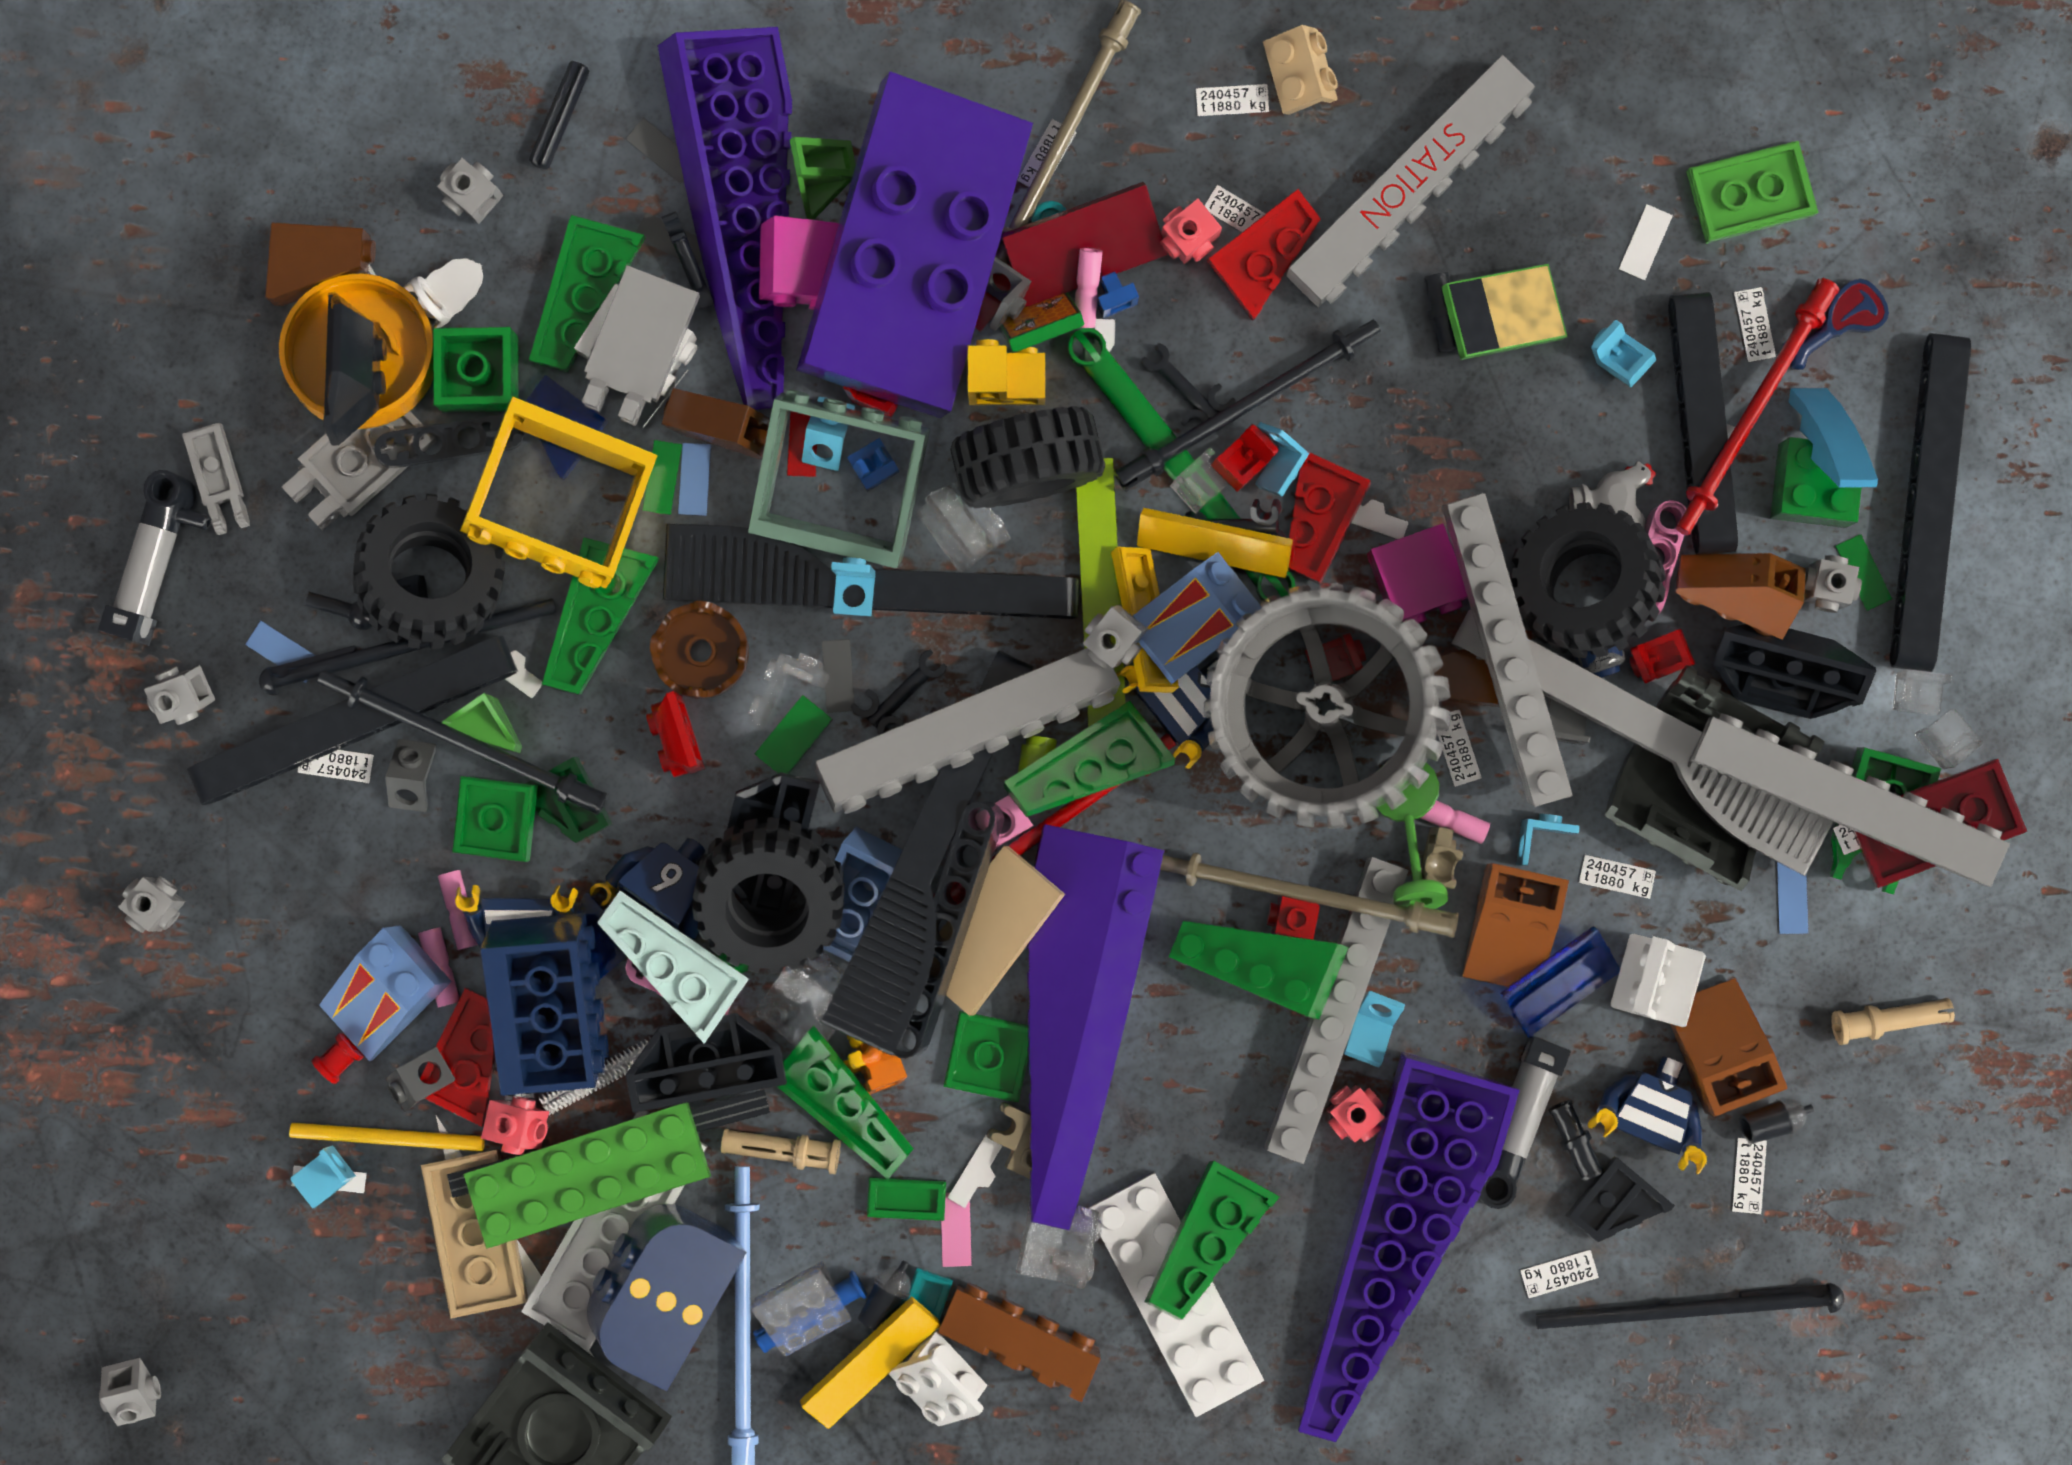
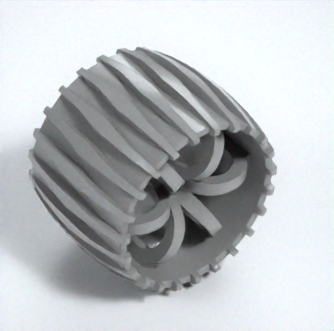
M1322 583L1320 590H1311L1310 586L1302 585L1290 588V595L1282 598L1270 596L1260 602L1262 606L1260 610L1256 611L1253 615L1250 613L1243 615L1235 623L1238 629L1230 639L1225 638L1221 641L1217 649L1220 657L1216 668L1212 667L1208 671L1206 683L1211 686L1210 699L1204 701V716L1211 718L1214 731L1207 734L1211 748L1213 750L1221 749L1226 759L1219 763L1225 775L1229 779L1238 775L1244 781L1239 792L1252 803L1259 795L1267 798L1269 802L1265 812L1274 817L1282 819L1286 809L1297 812L1296 825L1314 828L1316 816L1327 817L1328 829L1347 827L1346 816L1358 814L1361 824L1379 818L1376 811L1377 807L1387 803L1391 810H1394L1407 800L1402 793L1404 789L1410 784L1417 789L1423 785L1430 774L1422 768L1428 758L1438 761L1443 751L1444 744L1437 741L1436 736L1437 731H1448L1451 711L1439 707L1440 701L1450 698L1448 678L1434 676L1433 674L1443 665L1441 657L1435 646L1421 647L1427 638V633L1414 619L1401 623L1404 617V610L1388 599L1381 601L1377 605L1375 593L1369 590L1354 587L1350 593H1346L1341 584ZM1338 624L1358 629L1381 643V648L1351 679L1345 683L1334 684L1317 625ZM1296 630L1301 632L1315 681L1310 692L1297 693L1250 679L1255 666L1273 644ZM1394 658L1399 663L1408 686L1410 699L1408 721L1367 711L1357 707L1353 702ZM1327 695H1331V701L1339 709H1335V711L1328 710L1326 716H1321V709L1317 707V703L1319 700H1324ZM1245 696L1305 712V722L1302 728L1270 760H1264L1250 737L1245 718ZM1348 724L1404 737L1395 754L1384 766L1371 776L1359 781L1345 728ZM1322 732L1327 733L1338 761L1343 787L1322 789L1304 786L1280 774Z

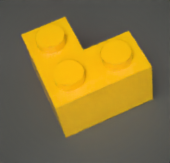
M992 339L977 340L976 346H968L969 405H1045V353H1037V348L1028 347L1015 353H1007V345H999V341Z

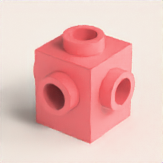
M1196 199L1184 210L1181 206L1176 207L1163 219L1165 225L1162 226L1161 234L1163 240L1160 243L1172 259L1179 257L1184 264L1192 258L1198 262L1212 251L1214 246L1211 243L1220 237L1222 227L1202 202Z
M1346 1085L1329 1099L1332 1105L1326 1110L1332 1118L1327 1123L1341 1140L1348 1136L1353 1142L1358 1141L1360 1138L1363 1142H1366L1382 1129L1378 1123L1385 1117L1379 1109L1384 1105L1370 1088L1363 1091L1356 1085L1351 1089ZM1355 1108H1362L1365 1116L1360 1122H1353L1351 1119V1112Z
M513 1096L512 1101L489 1100L481 1138L502 1144L501 1151L511 1154L524 1155L525 1149H541L548 1130L547 1120L549 1111L535 1107L536 1101L525 1097Z

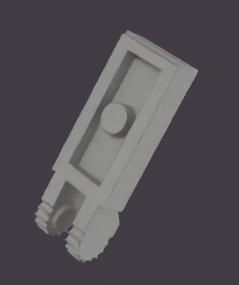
M216 423L183 433V439L202 503L208 509L216 534L227 533V523L219 504L229 501L231 502L235 521L239 527L250 526L248 512L242 500L244 494L223 425Z

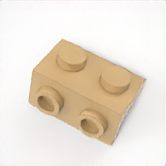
M1300 25L1263 41L1281 109L1284 114L1290 115L1321 101L1332 103L1337 100L1335 92L1337 79L1332 69L1328 67L1325 56L1327 44L1321 32L1315 28Z

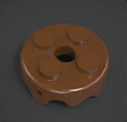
M695 601L677 607L666 614L659 628L652 635L650 653L658 676L668 687L686 697L709 699L727 692L740 680L746 670L749 659V644L744 629L731 613L711 602ZM698 641H706L712 648L711 656L704 662L694 661L691 657V647Z

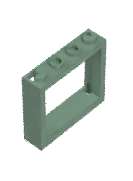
M787 390L786 394L780 393L773 402L748 533L898 568L904 556L931 428L921 426L922 421L911 417H899V421L885 418L883 411L874 408L864 407L861 409V412L846 408L847 403L836 399L827 398L824 399V402L810 400L808 393L798 390ZM789 411L914 440L893 542L769 513Z

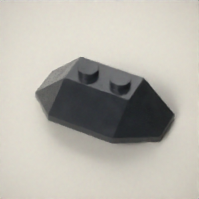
M336 292L328 293L323 427L331 446L343 443L379 410L380 394H385L386 392L385 375L383 371H380L381 361H386L387 359L385 339L379 338L372 321Z
M1748 624L1725 628L1713 659V666L1720 673L1737 700L1808 719L1834 713L1850 705L1854 707L1863 704L1876 674V667L1833 639L1789 628L1782 640L1773 635H1761Z
M781 772L736 791L727 829L733 825H737L739 829H742L746 820L755 818L758 819L759 824L767 823L768 817L779 818V824L789 825L791 820L802 824L801 830L807 833L820 781ZM757 874L739 882L734 887V890L741 898L743 906L749 911L763 916L778 917L787 914L794 883L787 878L775 874Z
M737 1013L724 1015L705 1044L686 1022L659 1027L626 1073L632 1113L787 1084L781 1046Z

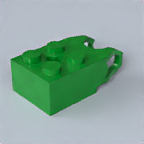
M1857 747L1851 767L1854 769L1851 776L1865 782L1868 776L1882 780L1891 785L1890 791L1896 795H1901L1938 781L1941 768L1865 747ZM1833 830L1831 836L1833 862L1830 877L1841 880L1846 868L1851 864L1853 858L1861 852V849L1844 855ZM1899 880L1883 886L1882 891L1894 894Z

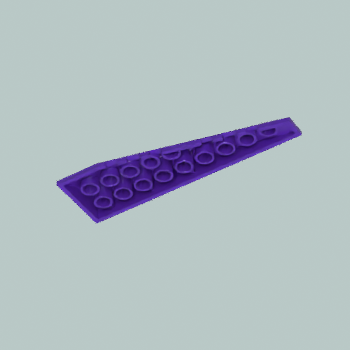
M778 27L675 32L657 46L686 193L705 274L743 405L750 406L755 410L772 409L774 399L780 393H783L784 357L781 356L782 338L785 337L786 322H782L783 307L774 306L773 301L759 300L761 224L773 216L789 217V204L786 203V188L790 185V170L787 169L788 149L791 148L789 140L791 139V132H788L789 116L792 114V96Z
M1043 825L1034 868L1064 892L1065 895L1027 945V949H1029L1027 988H1029L1030 1007L1028 1009L1029 1074L1031 1076V1093L1029 1094V1110H1031L1030 1149L1032 1150V1170L1030 1171L1031 1222L1070 1230L1122 1039L1164 850L1050 825Z
M1401 1052L1383 1114L1385 1118L1381 1121L1380 1125L1382 1129L1377 1135L1336 1281L1298 1432L1337 1442L1361 1401V1396L1370 1380H1373L1378 1372L1379 1365L1399 1336V1331L1405 1320L1413 1312L1441 1264L1442 1257L1447 1248L1455 1240L1470 1209L1476 1204L1488 1178L1493 1175L1497 1168L1519 1089L1437 1061Z

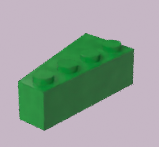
M1183 921L1168 957L1302 1015L1319 1020L1349 947L1331 942Z

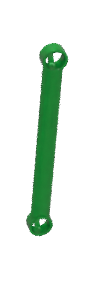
M1082 328L1076 331L1071 336L1068 344L1069 356L1072 362L1078 367L1085 369L1146 448L1159 449L1176 439V435L1107 350L1103 335L1092 328ZM1086 335L1095 338L1099 342L1101 347L1100 355L1085 337ZM1076 340L1083 345L1093 361H1083L1075 356L1073 344ZM1187 450L1166 462L1163 469L1196 511L1202 512L1207 519H1241ZM1243 569L1256 585V592L1262 601L1268 598L1264 595L1261 587L1264 577L1274 586L1281 598L1290 595L1275 576ZM1288 571L1286 580L1290 589L1295 587V580Z

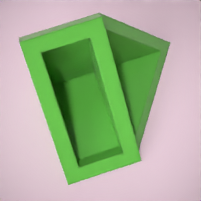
M793 137L789 139L806 219L814 220L852 181L856 163L851 140Z
M486 693L481 694L442 721L443 724L485 743L513 752H521L522 745L498 698Z

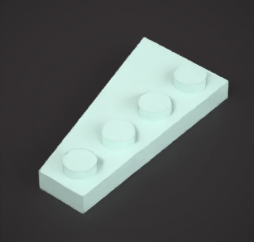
M621 891L618 892L597 922L705 1044L749 978Z

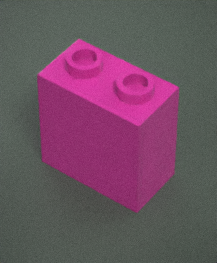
M773 216L763 222L760 232L759 300L773 301V305L777 307H794L796 304L809 305V309L814 310L839 223Z
M1443 523L1373 548L1366 554L1383 600L1388 599L1404 610L1402 622L1414 619L1418 624L1427 620L1426 613L1437 609L1440 610L1441 615L1463 607L1461 601L1468 597L1457 558Z

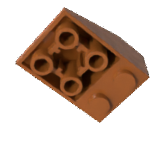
M1771 553L1681 555L1675 593L1679 594L1682 599L1690 604H1702L1716 610L1721 617L1727 620H1738L1748 624L1761 635H1773L1783 640L1804 603L1806 568Z
M1495 863L1486 864L1462 977L1538 994L1562 917L1569 880Z
M1736 978L1696 992L1686 1027L1670 1024L1705 1114L1718 1116L1788 1089L1774 1051Z

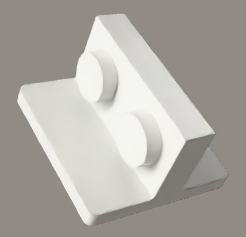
M1631 934L1611 1000V1007L1672 1025L1686 1027L1706 955L1701 951L1678 946L1669 940L1653 936L1648 938Z
M934 1331L926 1338L907 1362L898 1364L889 1373L896 1381L898 1389L903 1394L910 1396L922 1409L924 1417L937 1426L978 1416L984 1409L978 1402V1398L988 1385L938 1331Z

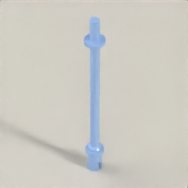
M734 1166V1203L725 1204L726 1211L735 1212V1238L747 1252L735 1272V1429L731 1432V1435H728V1445L731 1446L732 1465H755V1445L759 1443V1435L755 1434V1431L751 1428L750 1212L759 1210L760 1204L750 1203V1166Z

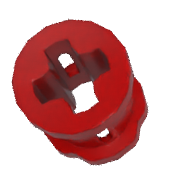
M341 1033L335 1036L336 1042L321 1056H315L311 1060L317 1071L333 1084H337L340 1081V1075L355 1060L361 1061L364 1058V1055L352 1041Z

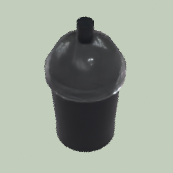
M1781 1097L1771 1104L1740 1115V1127L1749 1144L1784 1135L1791 1136L1797 1134L1798 1130L1804 1126L1806 1114L1814 1112L1811 1104L1803 1107L1796 1099Z
M903 1260L899 1268H887L880 1275H876L873 1288L858 1316V1320L867 1327L876 1330L903 1304L905 1299L909 1298L911 1294L909 1292L911 1280L905 1273L909 1266L908 1262Z

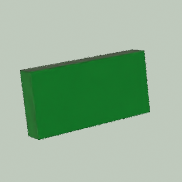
M802 695L755 752V755L778 774L781 772L789 774L833 719Z
M869 1177L867 1217L944 1221L947 1181Z

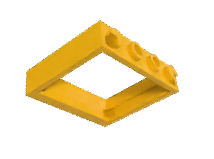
M512 396L460 531L468 534V538L482 545H489L491 543L502 547L508 555L514 558H530L540 562L544 569L552 573L562 574L565 572L578 577V581L588 587L599 588L601 586L607 588L615 575L657 455ZM512 428L634 476L602 565L479 517Z

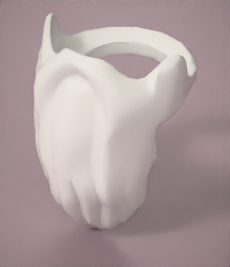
M467 258L454 259L440 269L432 271L425 279L420 276L414 277L403 288L409 292H415L418 302L421 304L426 315L436 320L433 328H441L449 323L451 318L456 313L462 311L468 302L476 296L482 284V267L480 263H475Z

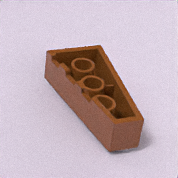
M967 1283L966 1288L957 1285L939 1326L938 1333L983 1355H988L989 1351L997 1354L995 1357L997 1361L1011 1369L1024 1371L1025 1367L1033 1370L1031 1375L1038 1379V1382L1050 1388L1060 1387L1063 1384L1072 1389L1069 1397L1082 1403L1101 1360L1099 1347L1094 1346V1338L1074 1330L1073 1335L1058 1330L1060 1323L1040 1314L1037 1320L1023 1314L1024 1307L1013 1301L1003 1299L1001 1304L987 1298L989 1292L977 1285Z

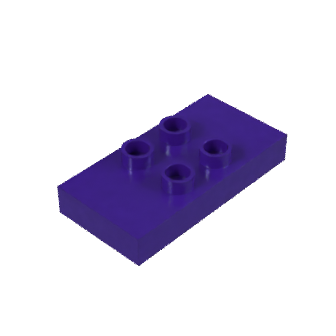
M891 71L885 76L878 88L796 371L938 418H942L951 412L968 354V346H970L1032 130V122Z

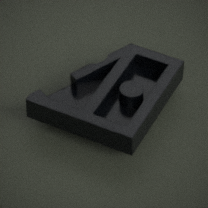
M1614 1156L1604 1168V1171L1598 1175L1565 1216L1596 1242H1600L1614 1236L1616 1232L1643 1223L1644 1220L1657 1214L1671 1211L1675 1205L1619 1158Z

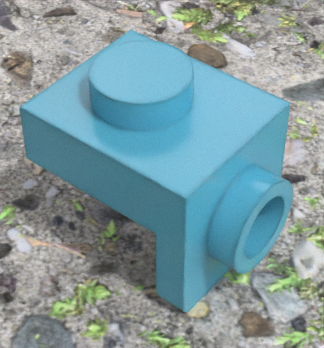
M1614 320L1608 328L1600 330L1591 346L1597 365L1629 387H1632L1656 361L1654 352L1627 335L1623 324L1617 320Z

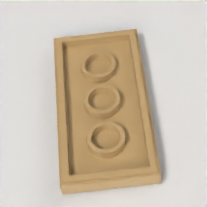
M1003 846L990 863L946 994L948 998L969 1016H974L1065 895L1064 892L1009 846ZM949 921L946 922L939 932L945 940L950 939L953 934V927ZM933 956L929 974L936 977L940 972L941 965L939 960Z
M499 1149L421 1165L450 1319L519 1305L528 1301L517 1239L486 1249L470 1194L452 1198L447 1174L501 1160Z

